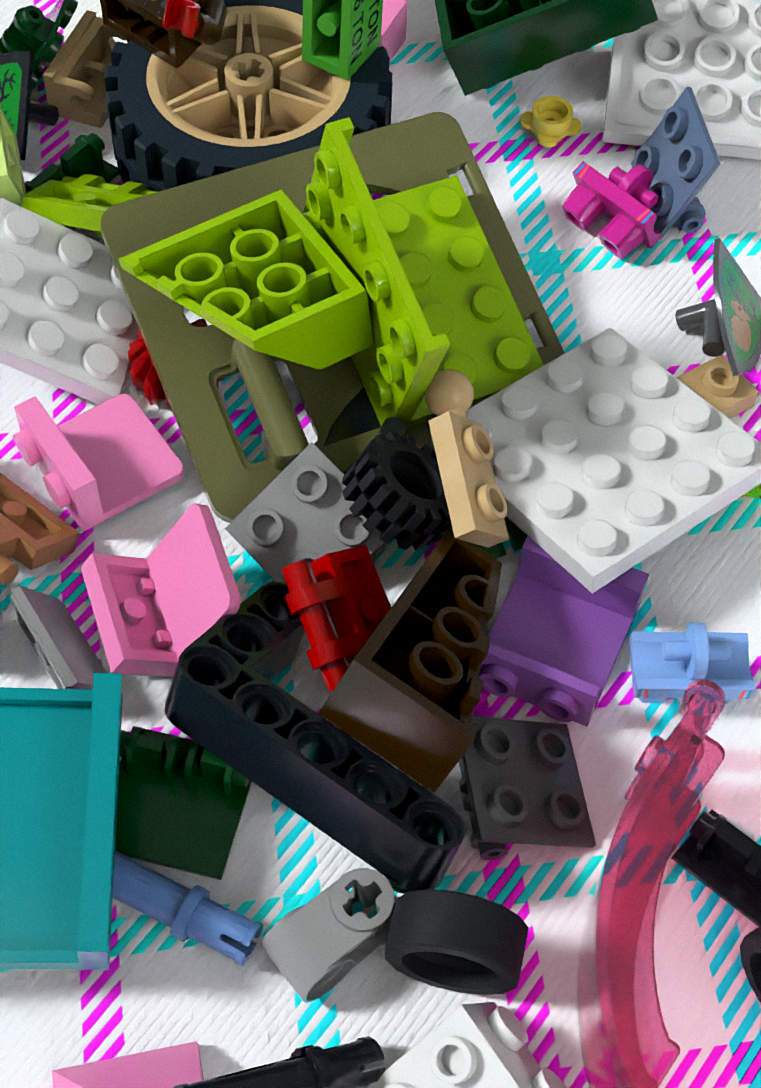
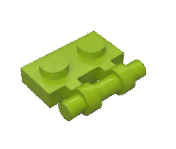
M84 174L79 178L65 176L62 181L50 179L21 196L22 207L69 229L76 227L93 230L96 236L102 238L101 219L109 207L153 194L157 191L149 190L148 186L143 183L129 181L123 185L106 183L105 179L101 176Z

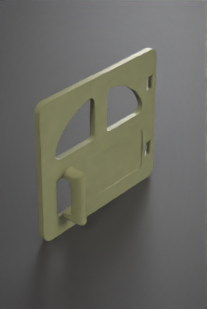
M432 112L353 135L349 147L369 192L392 195L449 178V175L463 170L474 194L467 196L514 301L524 322L528 319L532 320L544 346L536 348L543 364L546 365L565 354L457 120L447 113ZM320 145L115 204L104 212L101 219L102 238L210 507L218 518L229 523L309 445L274 361H283L288 367L317 436V441L313 444L343 474L370 441L378 435L381 429L380 427L324 446L330 427L345 406L364 385L351 356L318 370L255 351L214 325L206 327L191 325L184 317L182 305L123 270L120 266L119 258L280 189L283 190L299 211L303 213L307 199L306 186L311 183L315 167L314 155L316 152H319ZM237 373L241 374L270 444L268 459L257 463H250L246 459L216 386V382L219 379ZM429 422L406 429L403 439L408 435L416 439L417 448L421 449L424 444L431 448Z

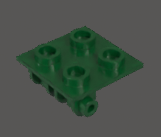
M58 0L48 17H45L43 12L36 6L29 5L16 11L8 28L3 32L0 38V54L15 51L35 52L31 92L44 70V66L39 63L41 60H44L50 64L55 58L65 37L57 32L59 27L62 29L66 28L78 6V1Z
M133 726L131 732L121 730L115 851L132 859L222 880L252 781L194 740L138 726Z

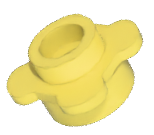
M558 96L539 98L534 102L532 112H524L520 119V125L524 129L531 130L537 138V142L544 147H554L564 137L576 136L581 131L580 120L572 118V105L567 100Z

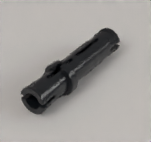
M370 1036L358 1038L353 1042L326 1049L318 1045L299 1047L291 1053L290 1058L191 1084L175 1085L174 1088H359L368 1086L375 1081L377 1082L385 1071V1067L382 1066L365 1070L364 1065L382 1061L385 1058L377 1041Z

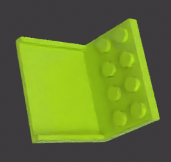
M350 117L325 125L319 152H316L314 155L315 167L311 183L306 186L307 199L302 214L367 290L374 346L352 355L351 358L381 427L387 418L398 417L404 421L406 429L427 423L428 420L437 417L427 407L424 394L434 375L441 370H457L468 377L474 390V398L471 405L473 407L544 366L458 176L456 175L373 200L349 147L354 126Z

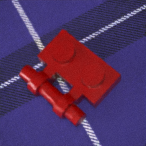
M367 545L327 553L310 562L309 564L317 581L316 583L312 579L305 560L295 562L281 569L290 592L284 596L291 615L298 614L311 646V649L306 651L312 669H320L329 693L334 690L348 669L345 660L349 665L391 609ZM323 605H326V607H327V609H328V612H329L330 617H331V619H332V622H333V624H334L335 630H336L337 635H338V637H339V638H337V639H336V637H335V634H334V632H333V629H332V627H331V624H330V622H329V619H328V617H327V614H326V611H325Z

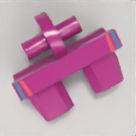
M582 161L572 172L577 186L562 205L565 217L584 231L589 228L601 213L611 219L609 224L598 235L606 249L620 260L637 248L641 242L652 249L662 238L661 233L654 229L657 219L656 214L650 210L657 203L659 196L649 189L653 180V172L646 166L637 165L628 173L617 166L610 172L609 177L606 178Z

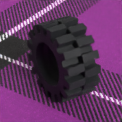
M389 432L387 436L381 433L370 441L343 476L342 484L346 488L342 492L345 500L355 501L349 508L354 517L363 515L367 519L362 526L371 533L374 528H377L381 531L379 540L389 545L395 538L399 549L408 550L412 545L416 551L423 549L426 545L429 546L451 520L438 462L430 456L433 449L426 444L421 449L417 448L416 439L408 435L401 441L397 432Z

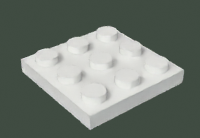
M0 198V363L96 404H101L120 395L129 365V343L136 341L139 327L106 245Z

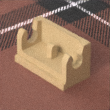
M86 10L44 72L43 80L48 105L58 108L59 117L102 128L109 117L105 97L104 76L106 67L112 66L110 53L116 43L113 37H118L122 40H127V38L104 25L103 18L97 17L96 12Z

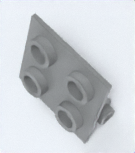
M312 442L225 528L275 582L282 583L286 582L281 569L295 562L305 560L312 579L316 583L317 581L309 563L327 553L367 545L371 558L374 561L388 547V544L379 540L381 531L374 528L370 533L362 526L367 520L363 515L354 517L349 508L355 501L345 500L342 492L346 488L342 484L344 474Z

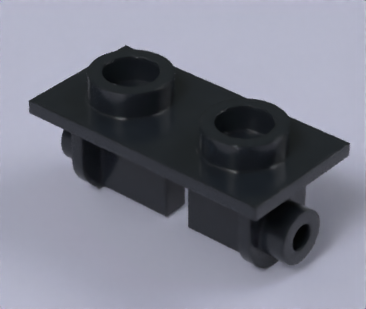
M713 809L709 813L704 811L689 831L690 836L671 859L759 927L761 926V846L728 822L727 818L722 814H718Z

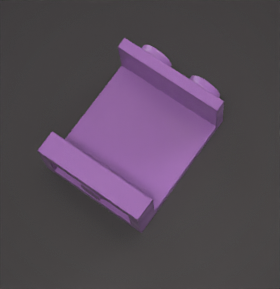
M527 536L521 550L517 576L488 633V636L491 637L488 655L481 663L479 680L483 681V688L499 697L513 696L535 705L545 715L561 722L574 721L588 727L639 609L649 574L631 568L592 594L536 542Z

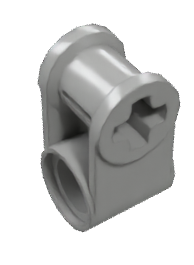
M369 868L353 869L343 874L337 881L307 904L294 909L280 919L266 933L261 941V947L303 1002H312L329 992L343 980L352 968L387 942L395 907L394 890L389 880L379 871ZM359 901L368 908L376 903L377 915L370 919L361 911L353 915L351 905Z

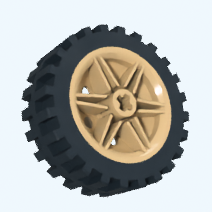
M223 0L227 7V16L221 39L214 45L202 43L179 68L173 67L127 39V43L119 41L115 43L110 53L112 66H107L105 69V97L115 160H117V165L120 169L119 176L123 184L129 181L143 183L151 191L160 192L321 144L325 125L350 117L354 126L353 135L391 125L392 72L389 71L390 58L384 46L377 47L349 80L303 61V0Z

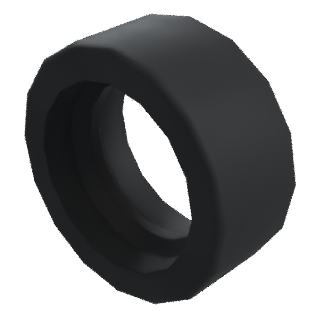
M424 889L409 891L396 899L385 946V960L395 970L437 988L479 995L504 994L516 989L518 986L529 928L518 914L503 905L479 896L449 890Z

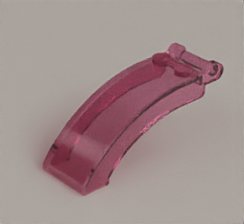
M697 680L687 686L681 701L683 717L667 740L655 735L639 757L634 767V770L638 773L624 795L627 803L615 828L589 901L580 941L576 986L578 1036L588 1088H657L679 1053L678 1045L668 1038L657 998L653 965L654 917L665 864L697 818L701 809L699 797L721 766L725 756L723 747L717 741L707 736L719 720L726 704V697L722 688L709 680Z

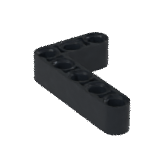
M274 582L262 586L240 604L236 614H228L181 653L165 700L164 711L168 720L177 729L398 886L408 891L437 888L441 884L466 835L465 822L461 815L447 802L271 682L292 663L305 630L299 615H291L284 597L290 593L287 584Z

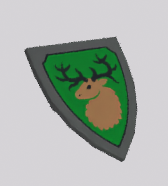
M717 238L714 240L713 256L715 299L676 310L675 317L681 331L704 325L703 353L711 357H717L726 351L732 374L737 376L750 372L759 361L761 355V297L723 241Z

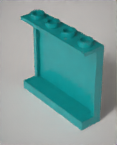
M93 673V689L0 687V969L109 970L123 704L122 673Z

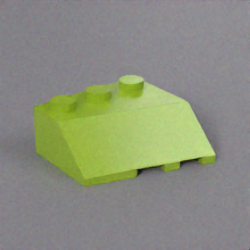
M282 189L119 258V263L123 270L255 351L321 370L374 346L367 290Z

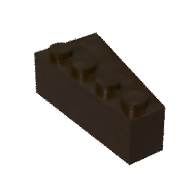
M452 528L447 530L353 659L318 713L339 727L344 733L365 745L434 794L474 742L477 724L472 722L474 708L481 700L483 681L479 680L481 663L488 655L491 637L487 636L486 632L488 622L495 612L502 562L477 545L454 538Z

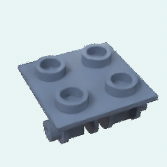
M688 86L674 105L666 111L660 124L646 143L638 149L631 162L632 168L637 165H644L653 172V180L649 189L656 193L659 198L650 210L656 214L657 219L654 229L661 233L662 238L671 226L683 228L687 233L698 231L703 226L706 211L704 206L700 204L698 197L695 196L721 164L693 90Z

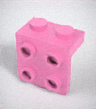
M117 395L58 426L36 396L14 406L20 432L14 434L13 438L21 456L28 466L37 465L44 475L42 477L44 485L55 505L59 509L66 507L83 532L179 482L183 478L182 462L130 395Z
M192 504L146 559L92 553L80 567L111 673L173 677L179 656L184 649L228 614H236L241 603L239 588L229 565L220 533L217 530L211 510L207 505Z

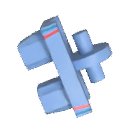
M689 622L686 632H631L629 649L634 698H639L642 703H664L667 698L702 699L705 703L728 704L730 699L752 698L755 692V685L749 666L748 633L707 632L706 625L702 622Z

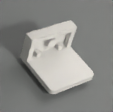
M485 1002L459 1006L384 1071L377 1082L369 1084L366 1088L567 1087L553 1071L548 1068L542 1069L525 1046L528 1042V1035L516 1016L503 1006L498 1007L495 1002Z

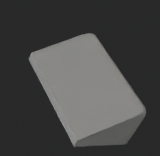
M20 585L11 589L12 594L10 598L18 623L58 689H93V673L107 672L65 604L55 597Z

